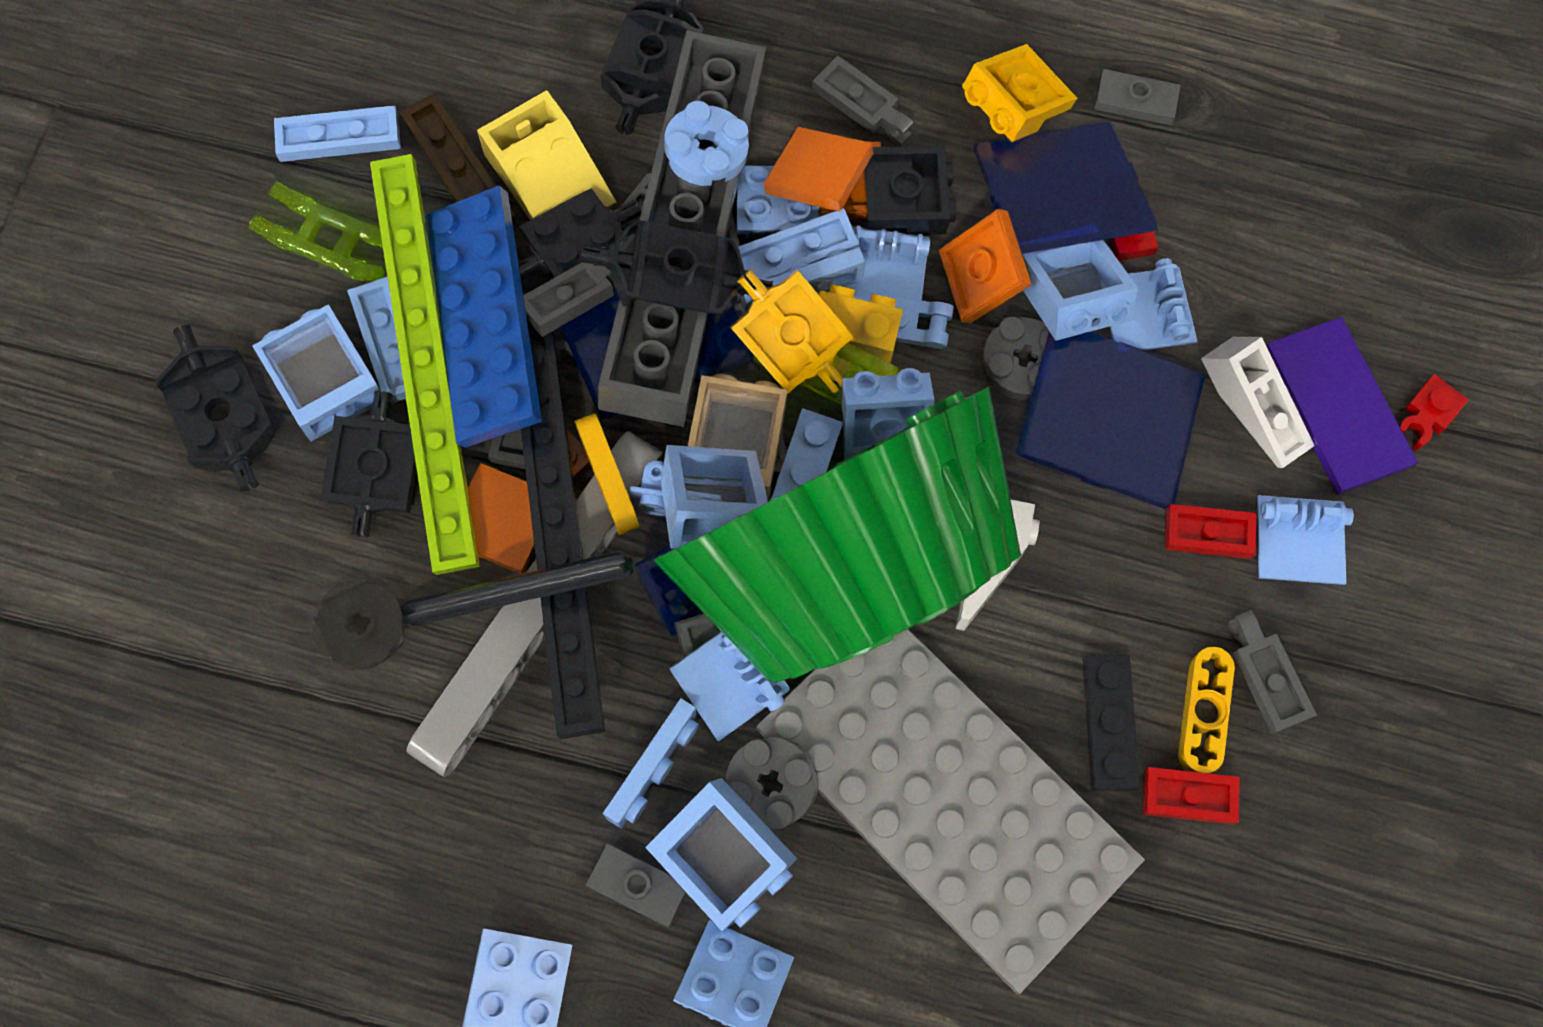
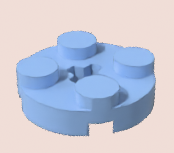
M693 101L686 106L684 111L676 114L666 128L664 151L669 159V166L677 176L689 183L708 186L712 185V180H721L723 178L727 182L735 178L746 164L749 148L748 126L743 120L738 119L725 109L708 106L702 101ZM710 140L714 142L713 144L717 148L708 147L705 151L699 149V141Z

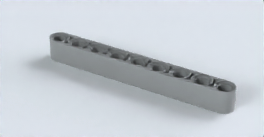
M628 431L618 440L611 453L634 508L637 502L630 491L631 486L641 488L646 465L652 461L664 462L665 453ZM594 475L576 501L583 559L601 556L617 534ZM536 559L526 573L537 570ZM541 598L509 604L501 608L410 739L406 750L407 754L443 777L449 776L455 770L545 639Z

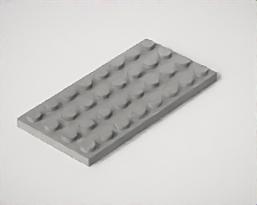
M908 629L893 636L894 640L864 654L830 667L815 669L784 699V704L767 715L757 725L756 729L764 738L781 736L801 745L811 758L810 761L818 778V792L1016 994H1021L1145 859Z

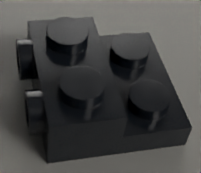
M945 146L873 147V155L863 171L867 228H905L906 234L912 235L946 234L949 223H955L956 200L955 198H949L948 187H951L953 184L952 162H946Z

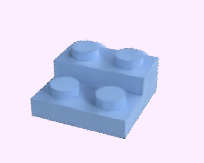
M906 368L901 370L898 375L877 376L873 372L863 371L856 374L854 378H843L842 447L844 459L909 427L906 421L907 418L932 405L934 406L930 372L921 373L916 369Z

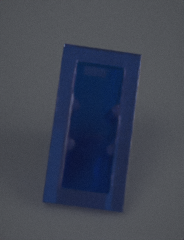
M669 545L636 563L635 567L642 588L666 629L673 636L677 634L674 626L675 622L704 613L653 561L674 549L670 548Z

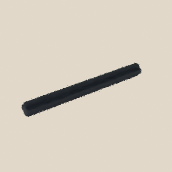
M618 551L408 600L401 606L403 613L401 619L405 624L409 623L412 626L628 578L633 573V560L630 554Z

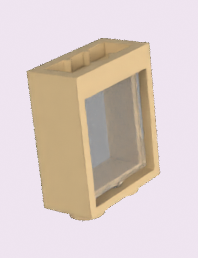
M715 374L712 377L702 375L688 446L756 451L767 500L769 501L787 405V389H782L777 384L768 381H757L755 384L739 382L736 378L726 374ZM702 477L703 480L710 479L708 477ZM694 488L744 497L743 491Z

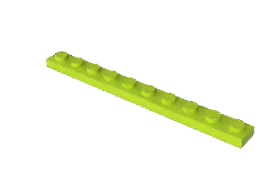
M412 154L370 162L432 572L440 575L480 567L461 445L456 443L438 298L416 160Z

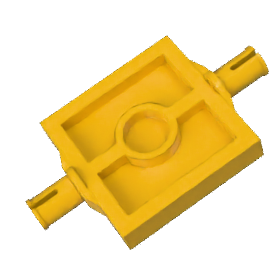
M752 269L745 274L755 285V288L751 286L744 276H741L737 282L741 284L754 301L749 310L731 325V329L781 387L787 389V393H789L803 380L818 375L831 392L835 393L839 388L829 377L831 375L842 388L843 377L833 367L831 362L837 352L851 341L854 336L798 269L780 284L768 289L754 274Z

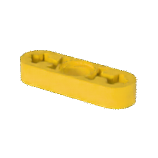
M596 413L575 420L579 436L618 535L640 528L634 508Z
M1218 647L1203 649L1193 657L1189 665L1178 750L1179 763L1185 771L1211 774L1219 769L1224 761L1235 666L1229 653ZM1211 658L1214 660V666L1221 669V673L1213 677L1211 690L1199 691L1198 687L1203 688L1208 684L1209 671L1202 668V665ZM1208 700L1216 706L1218 717L1214 723H1204L1196 716L1195 705L1197 701ZM1192 729L1200 733L1193 734ZM1214 732L1215 737L1210 735L1204 741V753L1211 755V760L1204 762L1200 766L1198 765V757L1191 755V750L1200 746L1202 733Z

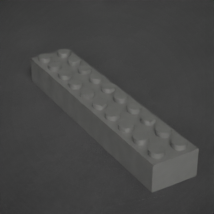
M686 31L640 220L721 237L727 236L740 173L725 182V178L712 180V185L708 186L689 183L677 176L669 166V159L664 151V135L669 122L676 114L684 111L689 103L702 101L708 106L725 109L738 119L743 120L748 126L749 137L762 79L766 47ZM710 140L699 141V149L705 151L708 147L717 148L713 144L714 142ZM673 257L668 260L670 266L675 270L687 271L691 268L689 262L681 257ZM629 298L626 307L622 306L621 301H619L598 385V409L684 427L709 314Z

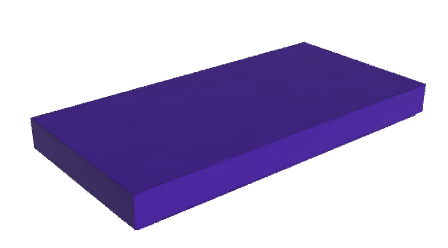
M1342 317L1267 343L1266 347L1314 443L1313 448L1337 495L1408 470L1418 464Z

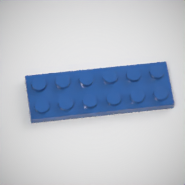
M496 186L427 214L456 443L465 448L542 422L508 192L501 186Z

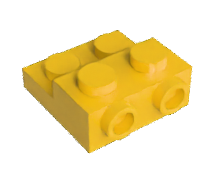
M1028 44L975 63L962 85L967 101L973 106H979L990 117V124L993 130L998 134H1005L1011 142L1037 132L1046 119L1070 110L1077 100V97Z
M831 284L829 292L820 290L819 296L854 336L851 341L837 352L831 362L833 367L843 378H854L856 374L863 371L873 372L877 376L888 375L903 309L895 308L897 299L872 294L870 302L854 298V289Z

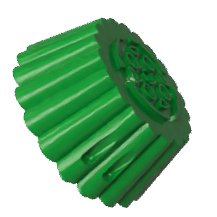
M989 387L966 398L959 391L939 401L934 406L932 405L907 418L906 421L909 427L827 468L826 473L773 500L770 498L762 506L677 549L674 548L653 561L768 681H773L774 683L789 677L791 679L799 677L814 669H822L842 663L894 640L893 636L918 623L923 625L965 600L982 585L990 581L991 577L1009 568L1011 563L1021 556Z

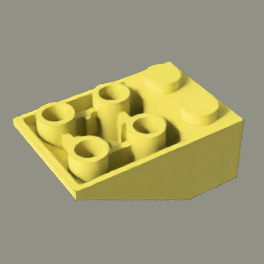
M547 90L477 130L484 156L530 220L590 188L608 208L611 209L617 205L615 198L570 121Z

